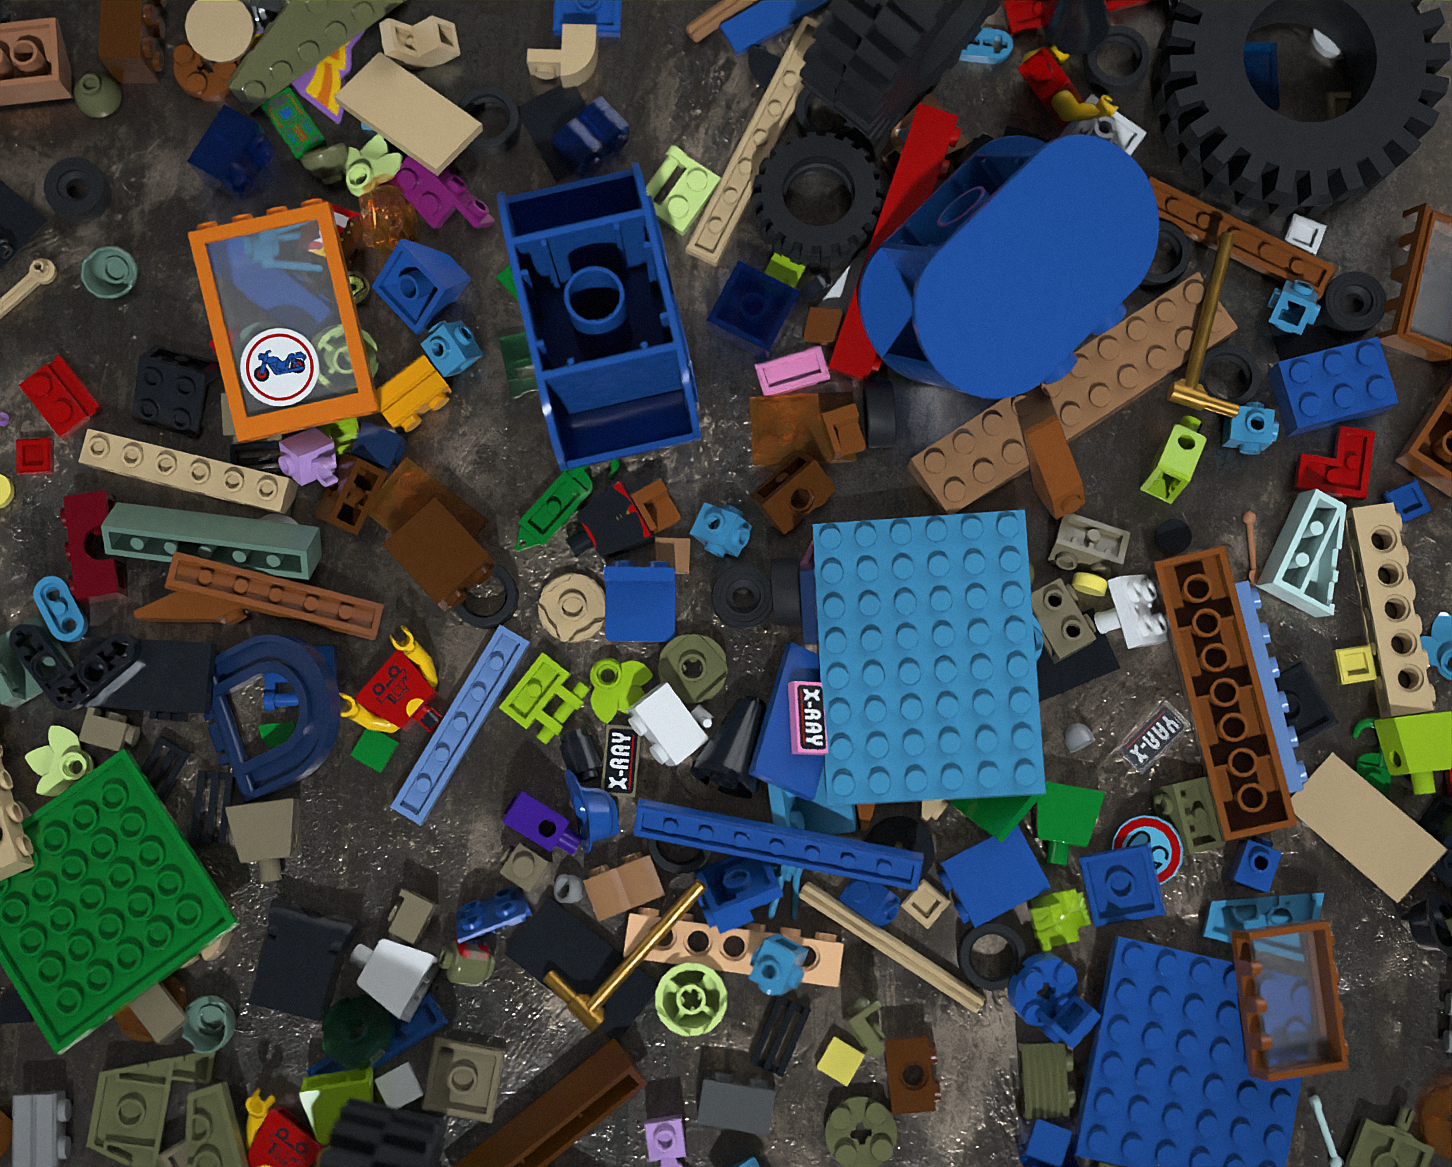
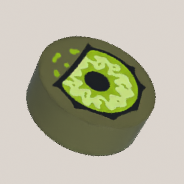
M349 271L348 275L356 307H359L369 300L371 286L363 274L357 271Z

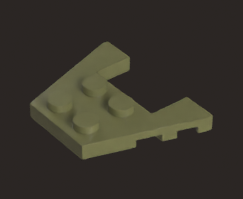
M216 1051L212 1054H184L99 1072L86 1146L128 1167H164L158 1158V1154H160L172 1081L180 1080L210 1084Z

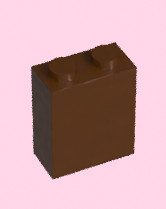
M436 497L382 544L444 611L459 606L466 599V592L476 583L478 585L484 583L492 575L493 568L497 565L491 556Z

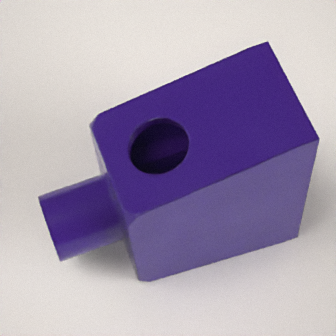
M520 788L500 817L504 824L550 852L556 845L570 855H573L583 839L581 835L567 827L570 822L568 818ZM543 820H548L553 824L551 831L548 833L538 829L539 824Z

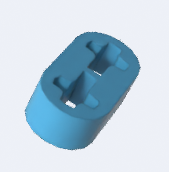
M982 28L983 30L977 35L974 42L969 41L970 45L967 46V49L961 51L959 59L969 62L1001 64L1010 57L1013 47L1012 38L1005 31ZM994 41H1000V45L1003 47L1000 53H994V48L991 47Z

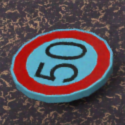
M1143 815L1131 818L1119 827L1113 838L1112 850L1150 842L1160 885L1166 883L1176 875L1182 864L1184 848L1180 835L1170 823L1159 817Z

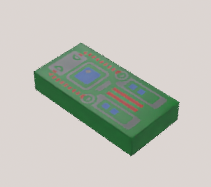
M289 87L261 104V107L299 162L303 154L327 145V142Z

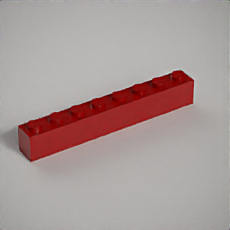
M918 103L838 336L828 371L861 382H868L870 376L877 377L882 359L877 356L876 351L870 344L859 313L858 290L861 275L872 253L934 193L933 190L937 179L944 181L950 161L944 158L948 147H956L962 129L956 126L957 115Z

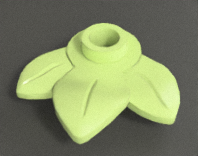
M380 134L373 137L361 151L352 147H346L347 162L343 173L346 175L347 187L357 197L371 195L379 184L391 180L396 175L402 163V155L400 153H390L386 140Z
M50 726L48 733L50 745L37 748L25 755V759L32 770L42 776L36 792L44 796L54 797L60 795L95 768L91 755L81 750V744L78 741L79 737L73 731L61 726ZM76 761L82 763V770L78 774H75L72 769Z

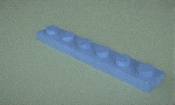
M1249 581L1235 583L1289 793L1304 790L1302 783L1308 782L1307 773L1303 761L1296 762L1293 748L1298 747V740L1294 726L1287 727L1284 713L1289 712V706L1285 692H1278L1274 678L1280 677L1275 656L1269 657L1265 644L1271 642L1266 622L1260 623L1256 609L1262 608L1257 588L1250 589Z
M502 625L498 626L390 808L419 825L424 824L531 642Z

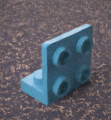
M825 763L813 800H804L767 783L773 824L826 835L858 830L854 805L827 806Z

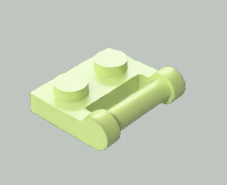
M671 145L665 153L667 158L645 188L647 196L651 195L653 200L677 166L685 170L661 205L653 201L657 219L684 236L715 192L721 178L688 157L678 147Z

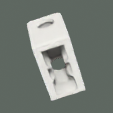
M383 938L379 941L375 950L359 944L350 956V963L363 970L357 980V985L394 1016L408 1023L440 969L438 965L439 959L435 956Z

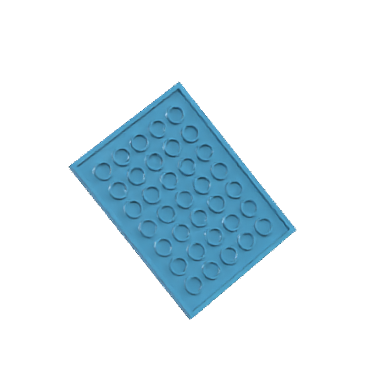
M1025 510L813 524L820 678L823 689L828 753L824 754L827 806L1045 795Z

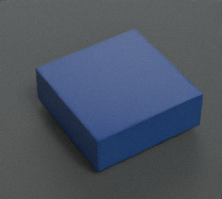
M1417 479L1382 494L1385 503L1394 502L1395 511L1400 513L1402 523L1432 510Z
M1037 1118L1025 1155L1052 1166L1061 1167L1072 1132Z

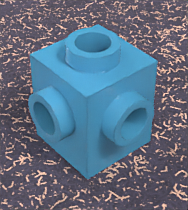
M1286 280L1282 290L1274 289L1267 307L1273 309L1269 322L1285 332H1295L1302 335L1306 324L1313 325L1320 311L1321 305L1316 304L1319 293L1313 291L1314 287L1304 281L1294 280V282ZM1289 301L1299 304V306H1292Z
M444 320L437 323L428 331L430 336L421 343V346L427 353V359L437 368L442 378L462 373L484 355L475 342L472 331L464 325L462 320L447 323Z
M1247 402L1240 406L1236 418L1225 415L1222 446L1239 448V452L1242 454H1260L1261 451H1264L1272 444V441L1275 442L1277 439L1279 423L1274 420L1275 410L1264 409V404Z
M704 502L689 534L704 544V549L711 554L723 558L724 554L727 553L738 558L742 548L748 543L752 526L742 518L744 513L739 509L727 504L722 509Z
M778 933L766 938L763 945L757 947L750 960V966L753 969L749 979L758 983V988L761 991L774 996L782 995L793 988L796 989L805 974V969L802 968L809 949Z

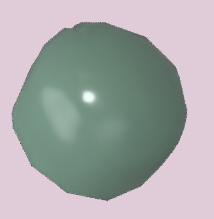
M119 246L97 248L81 264V280L86 289L99 298L113 299L127 294L138 280V265L132 255Z
M216 995L200 996L189 1003L184 1011L189 1020L182 1025V1037L194 1046L193 1051L195 1053L212 1054L225 1046L236 1031L237 1020L234 1011L225 1000Z

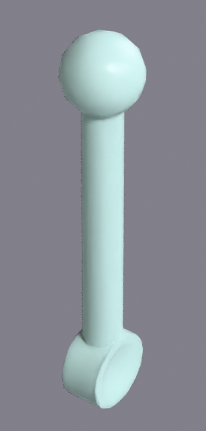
M1317 1095L1309 1097L1311 1107L1315 1111L1331 1157L1329 1165L1330 1167H1343L1344 1161L1337 1155L1322 1112L1320 1099Z

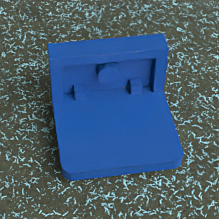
M613 561L612 566H604L606 639L611 642H670L674 639L676 604L675 567H668V562L664 561L647 562V567H633V562Z

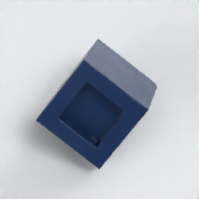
M364 422L351 453L354 457H358L379 469L395 475L408 442L401 435L369 422Z

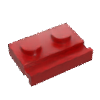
M58 354L54 357V361L48 365L45 364L20 383L19 386L56 434L64 440L88 422L92 415L96 412H101L103 408L67 362Z

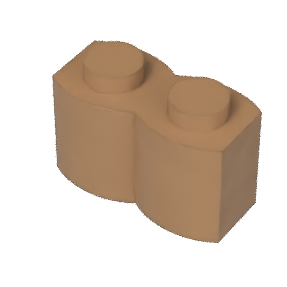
M641 851L621 858L622 866L610 870L608 864L588 871L590 878L584 880L583 883L598 921L665 895L650 855L643 857Z

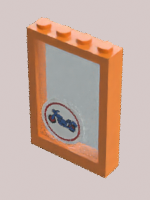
M320 198L301 202V208L288 210L287 206L270 208L266 210L267 215L253 218L252 214L234 216L231 218L232 223L220 226L215 221L202 223L196 226L197 231L188 232L237 441L241 443L381 412L333 207L329 202L322 203Z

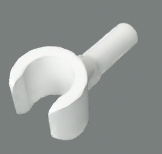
M700 704L690 713L701 729L704 727L709 728L712 725L711 720L713 716Z

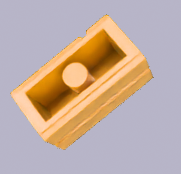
M424 354L376 390L381 413L397 433H400L402 430L409 432L416 428L422 421L420 416L429 409L436 411L443 407L449 401L448 395L452 392L449 385Z

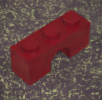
M105 490L63 497L64 508L60 510V517L68 533V541L65 542L64 549L66 558L72 565L73 575L69 576L71 594L76 597V600L86 604L128 597L124 563L114 558L98 560L94 553L95 542L102 535L101 524L116 505L115 496Z

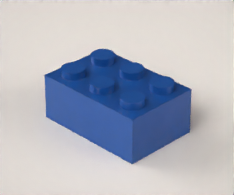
M1379 337L1280 361L1267 372L1287 437L1383 413L1399 403Z

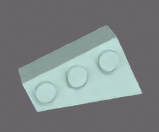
M1318 489L1299 493L1256 586L1315 618L1333 616L1335 604H1332L1334 583L1338 582L1339 571H1336L1338 550L1342 548L1347 505Z

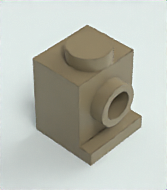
M88 706L78 741L115 751H120L123 748L130 751L131 747H135L138 742L140 727L127 724L128 716Z
M408 888L401 889L399 896L405 899L403 903L397 902L388 917V921L392 923L388 930L390 932L388 938L398 944L407 946L409 942L412 944L420 942L439 904Z

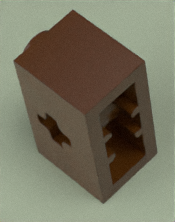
M343 454L333 473L338 478V482L327 486L313 516L342 531L357 536L387 472L358 457Z

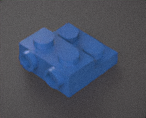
M732 855L694 871L696 878L707 886V890L698 899L700 907L705 906L702 908L709 928L717 926L720 934L754 921L751 909L766 905L784 896L769 862Z

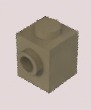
M518 843L516 848L510 845L499 861L503 868L499 873L527 892L532 893L553 862L526 844Z

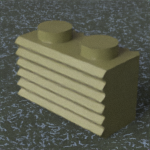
M1061 1040L1057 1045L1053 1041L1018 1042L1022 1116L1025 1119L1070 1117L1069 1108H1075L1074 1087L1068 1086L1067 1071L1073 1070L1072 1050L1066 1049L1065 1043Z

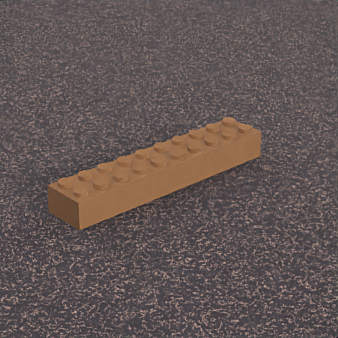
M1195 273L1107 332L1075 351L1074 353L1078 357L1076 365L1060 380L1051 384H1043L1041 382L1038 386L1025 393L1001 399L912 457L907 468L939 515L961 514L1029 470L1030 465L1023 431L1055 414L1060 422L1067 443H1070L1188 366L1208 287L1200 273ZM1220 301L1218 302L1206 352L1229 339L1238 329Z

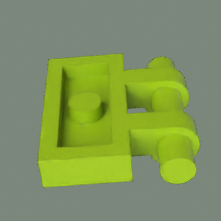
M542 652L499 708L527 730L536 719L544 726L536 737L547 745L555 734L558 736L564 729L563 723L574 709L578 711L584 704L582 699L590 689L580 681L571 692L563 685L571 674ZM558 695L564 701L550 717L543 710L553 697Z

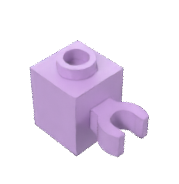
M316 427L279 441L281 456L278 462L286 476H290L301 486L316 479L325 487L338 482V478L332 473L337 467L334 442Z
M682 1114L646 1119L645 1131L649 1161L661 1160L659 1167H683L677 1161L678 1157H685L687 1154Z

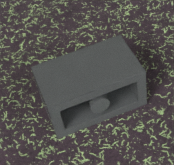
M712 1071L711 1077L704 1076L697 1124L769 1136L776 1091L774 1087H768V1080L748 1077L747 1083L733 1081L734 1075Z

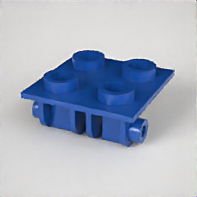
M507 887L495 893L492 898L482 902L475 900L463 905L459 911H456L457 942L461 943L468 939L477 940L490 935V931L496 933V928L502 927V929H506V924L513 926L526 921V917L532 915L529 903L525 902L524 889L521 887L515 889Z

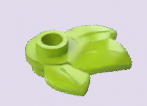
M603 658L597 661L590 672V679L595 687L590 702L596 716L602 722L608 724L618 710L628 714L626 709L645 695L641 686L651 680L653 677L651 671L643 663L634 660L620 663L612 658ZM603 671H613L615 674L614 679L611 682H604L601 679Z

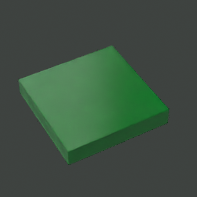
M1042 795L952 800L950 804L1002 843Z

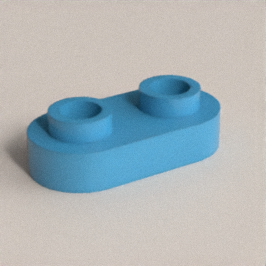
M56 576L42 578L34 588L33 597L50 632L55 638L64 642L71 643L80 640L87 632L88 620L78 600L71 594L69 583ZM58 589L60 596L56 601H52L51 593ZM74 619L76 623L75 628L72 631H68L66 624L69 620Z

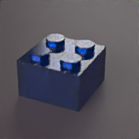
M224 104L187 162L205 185L239 204L243 197H247L252 192L255 186V178L261 169H265L272 161L275 148L260 124Z
M738 260L706 320L707 331L768 361L799 304L800 291Z

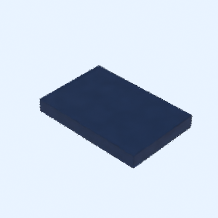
M810 564L801 565L799 571L803 644L816 643L819 637L815 566Z

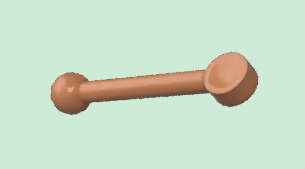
M1246 511L1242 519L1247 527L1250 571L1247 573V580L1251 583H1257L1261 571L1257 569L1253 525L1256 521V515L1252 511Z

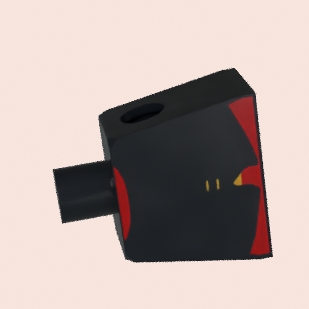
M621 480L615 482L577 513L576 516L584 530L566 539L576 558L595 548L602 561L655 542L652 533Z

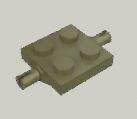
M1400 1106L1393 1126L1380 1125L1362 1117L1343 1167H1428L1435 1148L1417 1141L1408 1133L1416 1112Z

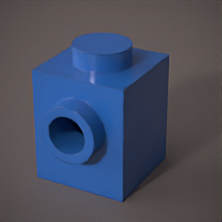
M1252 836L1251 840H1240L1226 880L1259 893H1269L1282 852L1272 849L1273 842L1258 836Z

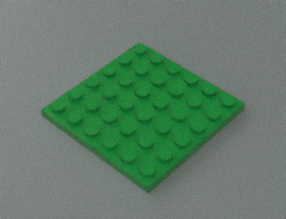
M124 748L21 822L24 834L28 836L33 846L31 857L34 866L0 881V964L55 1054H63L240 924L130 751Z

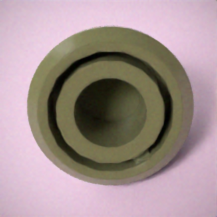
M90 71L83 74L77 80L74 88V98L79 109L84 114L100 118L112 114L118 108L122 100V89L119 82L110 74L103 71Z
M338 142L314 149L303 154L300 161L311 175L322 179L324 185L343 179L341 172L347 162L346 145Z

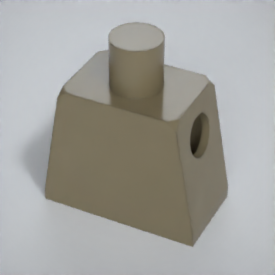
M290 798L225 807L240 862H258L260 883L282 880L280 859L297 857L301 800Z

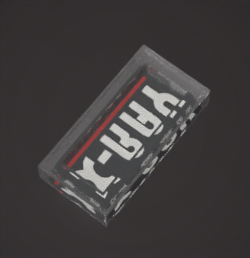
M1166 700L1115 750L1142 775L1192 725Z

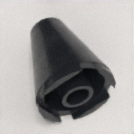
M1051 0L1043 14L1042 28L1046 40L1054 44L1057 50L1063 54L1076 56L1094 51L1096 46L1103 40H1106L1111 26V16L1106 0Z
M746 696L745 699H738L692 762L690 772L696 779L705 785H708L709 780L720 785L718 791L735 797L749 799L752 798V795L756 796L760 779L748 774L767 710L765 707L766 703L754 696Z

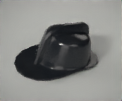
M1431 892L1427 900L1414 904L1409 913L1401 916V923L1411 933L1414 942L1420 949L1442 951L1452 958V935L1445 922L1448 917L1452 916V905L1446 902L1437 892Z

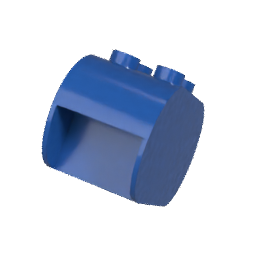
M1068 135L1045 143L1027 136H1005L984 144L921 204L868 259L860 279L858 305L861 322L870 344L890 368L904 377L982 398L998 399L1013 397L1035 388L1041 382L1043 384H1051L1060 380L1076 365L1078 357L1073 350L1090 333L1093 335L1105 333L1122 320L1127 312V308L1122 301L1142 282L1151 266L1159 236V214L1152 186L1141 167L1127 152L1100 137Z
M638 161L632 162L631 169L508 197H506L504 191L497 193L503 233L551 442L561 472L701 440L696 406H699V400L687 342L673 291L654 203L651 195L647 196Z

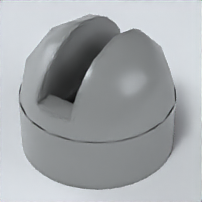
M1081 723L1071 724L1064 734V741L1070 753L1081 750L1095 741L1089 728Z
M561 874L554 884L556 900L560 903L578 902L584 895L581 894L582 887H585L582 879L575 875Z

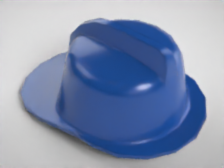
M567 769L565 771L566 785L577 818L578 833L583 837L581 846L585 853H589L592 843L618 834L617 807L614 799L606 791L599 788L580 787L572 770Z

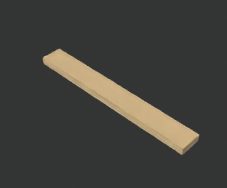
M806 16L803 17L685 249L686 253L715 267L717 266L753 195V184L755 175L759 174V165L763 158H770V150L780 142L795 112L798 95L805 87L801 84L802 78L799 76L800 69L806 64L803 61L806 50L816 41L812 36L818 24H820L819 22Z

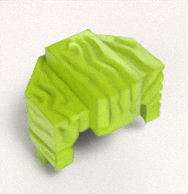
M1076 888L1030 899L1033 908L1028 909V913L1034 930V936L1039 941L1041 951H1049L1052 947L1079 941L1078 929L1091 925L1089 915H1087L1088 910L1085 909L1086 904L1084 903L1083 892L1077 893Z

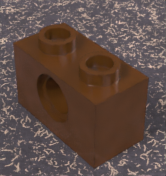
M801 450L749 496L769 523L785 535L788 531L797 528L802 523L803 518L811 511L824 505L828 501L829 496L837 489L818 462ZM799 489L797 496L791 500L793 492Z
M926 1034L885 1038L883 1040V1046L886 1049L884 1051L891 1114L900 1115L936 1111L935 1102L941 1101L939 1079L932 1078L931 1065L937 1064L935 1042L929 1043ZM916 1064L922 1069L920 1080L912 1084L905 1082L903 1079L904 1069L908 1065Z

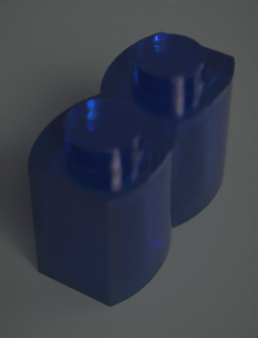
M600 96L551 139L552 148L579 177L586 173L593 174L602 166L605 155L611 151L618 152L626 145L629 140L628 135L630 134L629 124Z

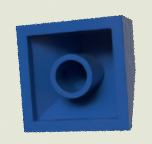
M402 239L397 243L371 287L408 327L418 335L458 300L471 278L449 254Z

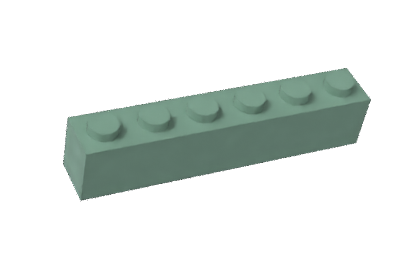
M121 502L116 503L101 524L105 554L171 562L174 551L262 574L307 580L310 579L322 557L320 527Z

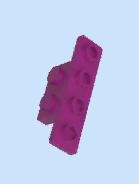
M408 155L400 165L396 175L389 180L433 229L441 228L456 208L475 228L491 227L495 222L488 213V207L479 199L474 198L466 189V183L457 175L452 174L447 168L437 176Z

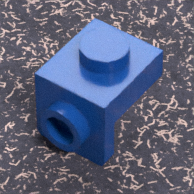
M853 878L838 898V900L881 929H884L888 923L895 919L902 902L898 896L881 884Z
M1076 994L1053 1019L1049 1018L1040 1009L1035 1014L1044 1024L1040 1030L1057 1045L1062 1040L1072 1049L1092 1030L1093 1026L1101 1018V1015Z

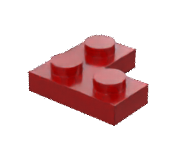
M1339 426L1336 431L1333 458L1301 453L1297 459L1293 490L1306 492L1318 489L1329 496L1358 501L1365 500L1367 497L1375 431Z

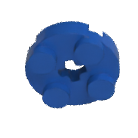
M1039 953L1027 958L1022 963L1025 967L1019 972L1018 976L1013 974L1009 981L1007 992L1009 1005L1029 1025L1043 1026L1044 1024L1035 1016L1039 1009L1049 1018L1053 1019L1078 992V979L1075 969L1052 953ZM1047 983L1049 987L1046 993L1042 996L1037 994V991L1043 989V984Z

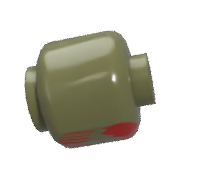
M457 937L451 940L448 947L444 946L441 949L438 965L439 968L443 969L445 979L448 982L477 987L484 980H488L491 977L495 965V955L484 941L468 939L458 943Z

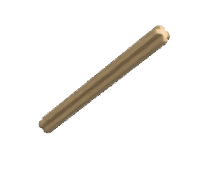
M806 882L801 888L799 898L973 1012H978L984 1004V995L813 883Z

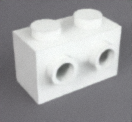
M668 683L658 684L626 709L631 716L628 719L631 727L638 735H645L652 745L649 748L651 754L660 764L665 763L667 766L678 765L709 740Z

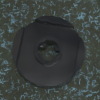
M905 816L888 817L874 825L864 842L895 847L896 841H901L903 848H908L909 851L924 853L919 881L922 880L932 867L935 854L934 843L926 827L916 820Z

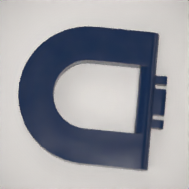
M284 634L255 636L216 655L211 696L212 709L210 710V715L203 714L205 722L215 720V723L207 728L215 752L225 751L224 755L218 757L220 766L231 764L243 803L249 804L307 777L317 770L326 760L334 746L341 717L338 686L333 672L323 656L304 640ZM273 672L284 677L293 687L299 704L298 722L293 734L287 741L248 760L227 696Z

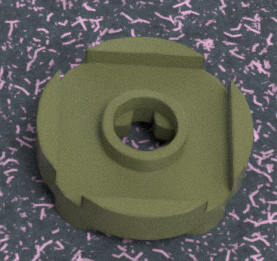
M685 634L672 639L663 648L658 664L659 680L661 684L668 683L681 702L689 705L704 703L714 698L723 688L728 673L727 661L724 651L716 641L704 635ZM690 660L692 663L701 662L702 666L699 668L701 675L696 678L693 675L686 677L684 675L687 669L684 665L686 661Z
M855 1095L841 1100L831 1111L825 1123L824 1135L829 1152L840 1165L844 1167H879L893 1154V1149L897 1142V1127L892 1114L882 1103L869 1096ZM857 1123H863L865 1129H871V1135L866 1137V1142L859 1143L857 1138H851L850 1132L856 1130Z

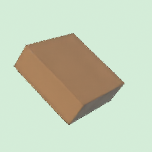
M655 537V561L668 562V567H675L676 574H690V538Z

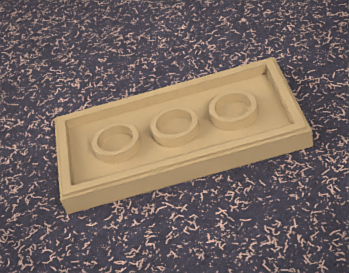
M381 52L369 61L334 96L336 104L437 176L483 131L482 123Z
M1333 752L1309 777L1308 782L1303 784L1304 790L1297 791L1291 797L1295 815L1397 904L1447 851L1442 844Z

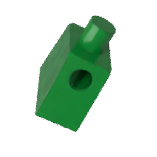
M1045 781V786L1048 788L1046 794L1042 795L1032 807L1033 839L1049 842L1046 857L1047 863L1067 866L1070 846H1088L1105 792Z

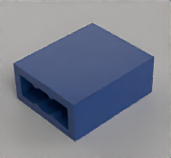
M1018 824L1002 843L993 836H989L939 862L938 865L941 871L936 873L945 891H953L958 901L953 906L963 924L969 922L970 926L974 928L1051 888Z

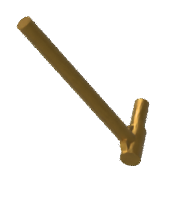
M1222 232L1185 378L1170 385L1167 400L1200 411L1206 409L1236 418L1240 405L1209 396L1203 385L1198 383L1235 239V234Z
M696 879L592 996L590 994H577L554 970H551L543 978V981L567 1004L566 1008L593 1033L606 1019L605 1009L602 1005L707 890V886L699 879Z

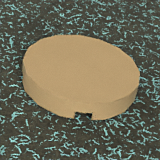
M197 0L187 12L185 22L187 40L194 51L205 59L221 64L234 62L244 56L250 49L256 31L254 19L246 5L239 0Z
M566 573L555 577L544 587L539 599L538 614L543 627L554 638L563 642L580 643L592 638L602 629L605 622L606 597L603 589L592 578L582 574Z

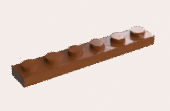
M1150 176L1149 182L1156 198L1159 221H1166L1176 225L1186 236L1216 251L1221 233L1231 232L1235 234L1230 258L1282 283H1285L1286 280L1294 282V280L1304 281L1314 287L1313 291L1319 293L1317 300L1322 297L1336 266Z
M174 551L165 583V589L370 640L376 639L384 604L176 551Z

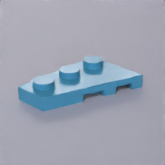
M1324 893L1208 901L1201 936L1232 944L1230 930L1250 929L1305 921L1307 919L1319 920ZM1301 933L1253 939L1254 950L1304 962Z

